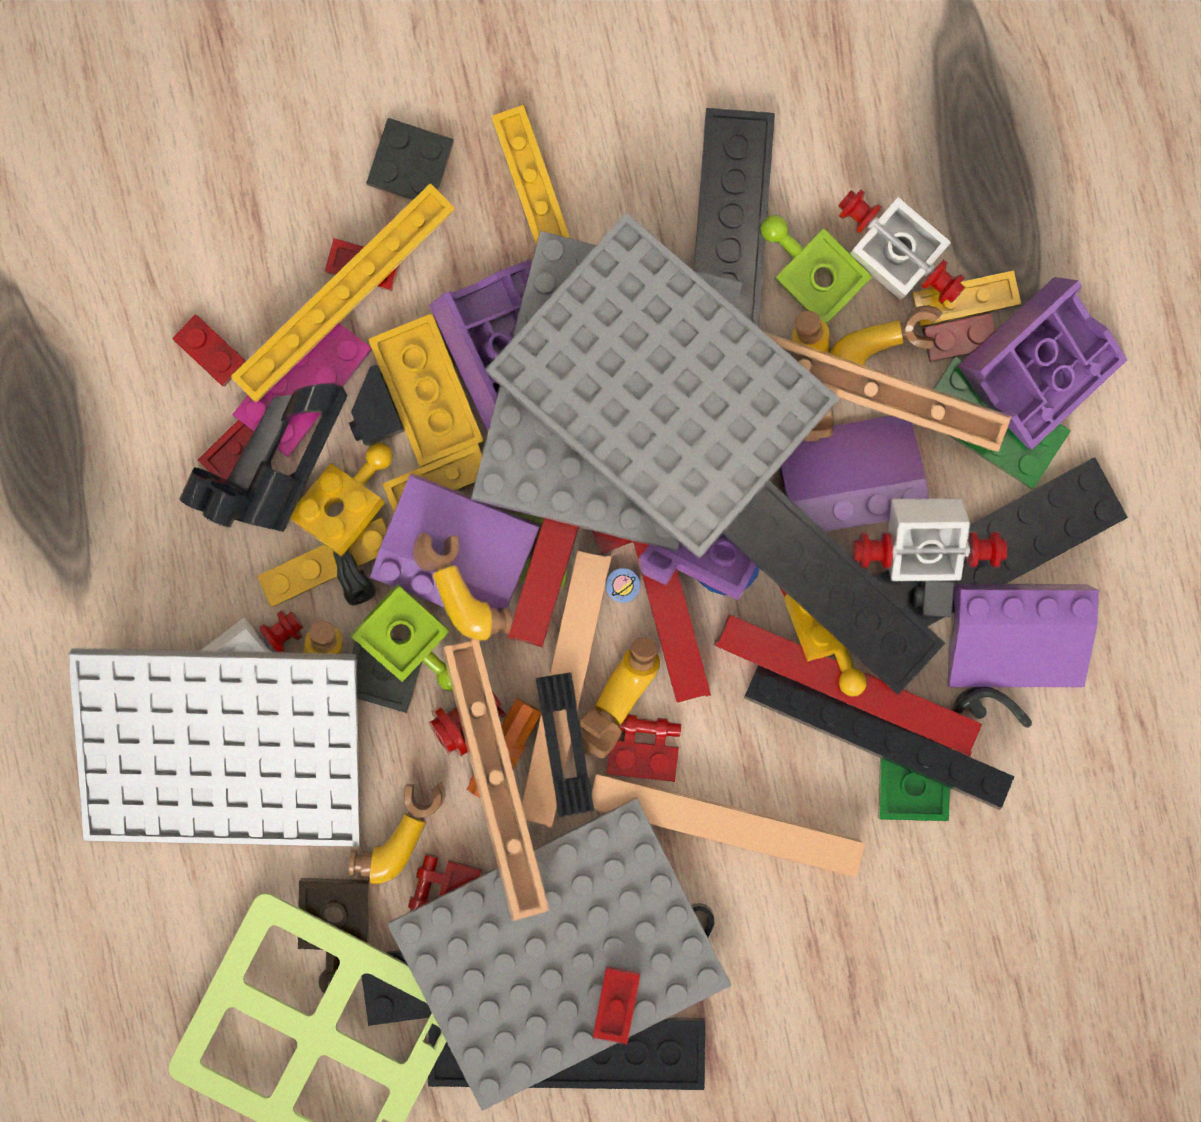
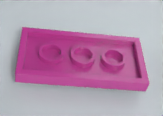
M339 323L257 403L247 395L232 415L255 432L274 397L291 395L297 389L316 384L333 383L344 387L370 354L372 348ZM310 412L292 416L277 450L289 458L323 413Z

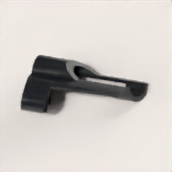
M333 383L316 384L297 389L291 395L274 397L228 480L194 467L179 500L193 509L202 511V515L205 518L224 527H231L234 520L284 532L348 396L343 386ZM310 412L323 413L296 471L291 475H285L273 469L271 466L272 458L292 416Z

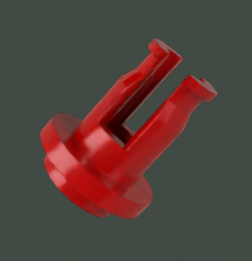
M492 691L498 716H506L503 709L500 708L502 706L501 702ZM439 706L433 709L431 712L434 719L429 722L434 736L446 752L450 754L455 750L460 757L468 753L457 707L447 713Z

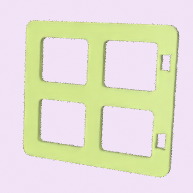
M262 893L252 902L169 1063V1073L178 1082L256 1122H315L297 1113L294 1105L318 1058L326 1055L389 1088L390 1094L375 1122H381L383 1119L388 1122H405L446 1043V1039L441 1032L434 1046L424 1040L432 1024L439 1027L431 1013L410 1056L406 1061L400 1062L339 1031L337 1022L360 977L365 973H369L426 1002L408 964L271 893ZM276 925L339 958L340 965L315 1013L306 1014L245 981V973L270 926ZM228 1008H235L288 1035L297 1042V1048L273 1094L270 1096H264L204 1065L202 1062V1057Z

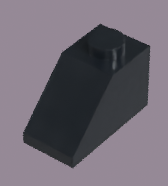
M377 364L371 366L351 411L354 420L349 422L355 440H362L366 446L405 431L379 366Z

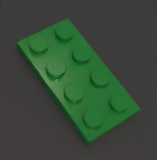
M956 356L953 357L933 389L989 408L975 393L959 369L958 365L963 361ZM1059 424L1031 450L1007 427L998 452L953 436L950 437L1025 486L1034 489L1071 430Z

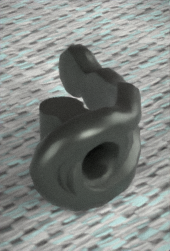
M349 548L342 557L333 551L337 565V578L342 585L344 598L347 603L355 606L372 599L376 594L375 586L365 576L363 570H359L356 560L349 552Z
M971 687L963 691L954 702L953 709L956 713L961 714L969 706V711L976 718L982 719L986 716L987 710L980 703L979 699L993 698L1006 706L1023 727L1029 728L1032 725L1031 719L1019 705L994 688Z

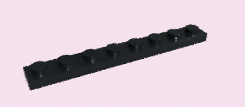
M760 665L757 666L744 696L746 700L998 810L1003 807L1015 777Z

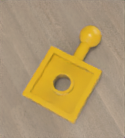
M374 443L367 449L365 455L366 463L353 478L330 463L297 503L290 518L292 522L341 557L385 504L379 496L364 487L376 470L386 469L392 463V450L384 443ZM343 503L344 508L339 515L334 517L328 515V511L333 504Z
M787 594L784 601L807 661L835 654L842 672L839 678L841 691L848 696L860 695L866 688L867 679L862 671L854 668L848 649Z

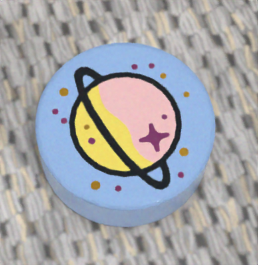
M616 569L607 578V593L617 602H629L638 595L640 580L630 569Z

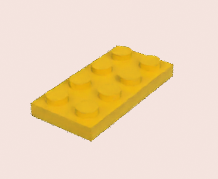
M432 313L368 339L420 467L484 442Z

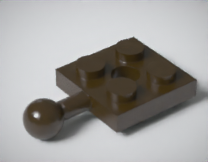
M301 878L299 880L298 908L368 943L370 880ZM331 906L339 908L343 913V919L337 923L328 921L324 915L325 909ZM298 937V949L323 950ZM327 951L326 970L320 974L318 980L319 987L323 993L326 992L340 965L339 958Z

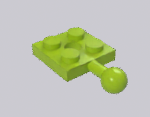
M770 215L763 220L760 228L763 238L768 242H779L793 257L774 279L806 311H814L818 314L820 320L826 324L872 278L824 228L803 248L788 234V225L783 217ZM818 268H826L831 272L832 282L828 287H820L815 283L814 274Z
M397 583L351 632V637L400 681L403 682L423 662L437 674L438 685L445 691H452L446 664L432 652L450 632L449 629ZM398 624H404L410 629L409 636L403 641H395L390 636L392 628Z

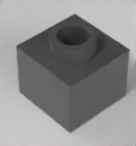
M921 581V587L916 586L914 591V607L919 608L918 614L951 617L954 582Z

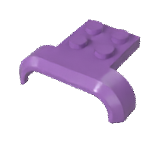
M722 533L700 558L696 557L680 542L676 552L648 545L644 554L642 553L639 558L642 574L665 586L677 569L738 601L756 568V565Z

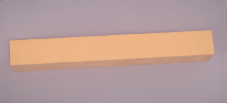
M763 331L838 397L970 443L999 451L1011 419L1010 415Z
M577 551L550 673V676L568 672L572 674L577 712L611 561V556L606 555L604 557ZM565 709L553 712L563 776L571 744ZM541 714L522 800V808L526 821L544 824L552 828L557 802Z
M473 639L452 646H444L442 652L511 920L514 921L544 913L549 908L479 640Z
M598 772L595 776L591 792L594 810L606 813L637 797L652 825L854 877L858 875L865 843L860 839Z

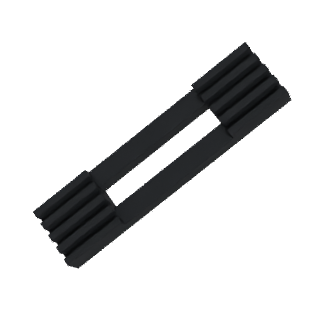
M568 672L536 678L558 814L560 817H564L565 815L569 816L571 814L594 811L572 674ZM564 709L567 714L577 777L568 779L563 777L553 717L554 711Z

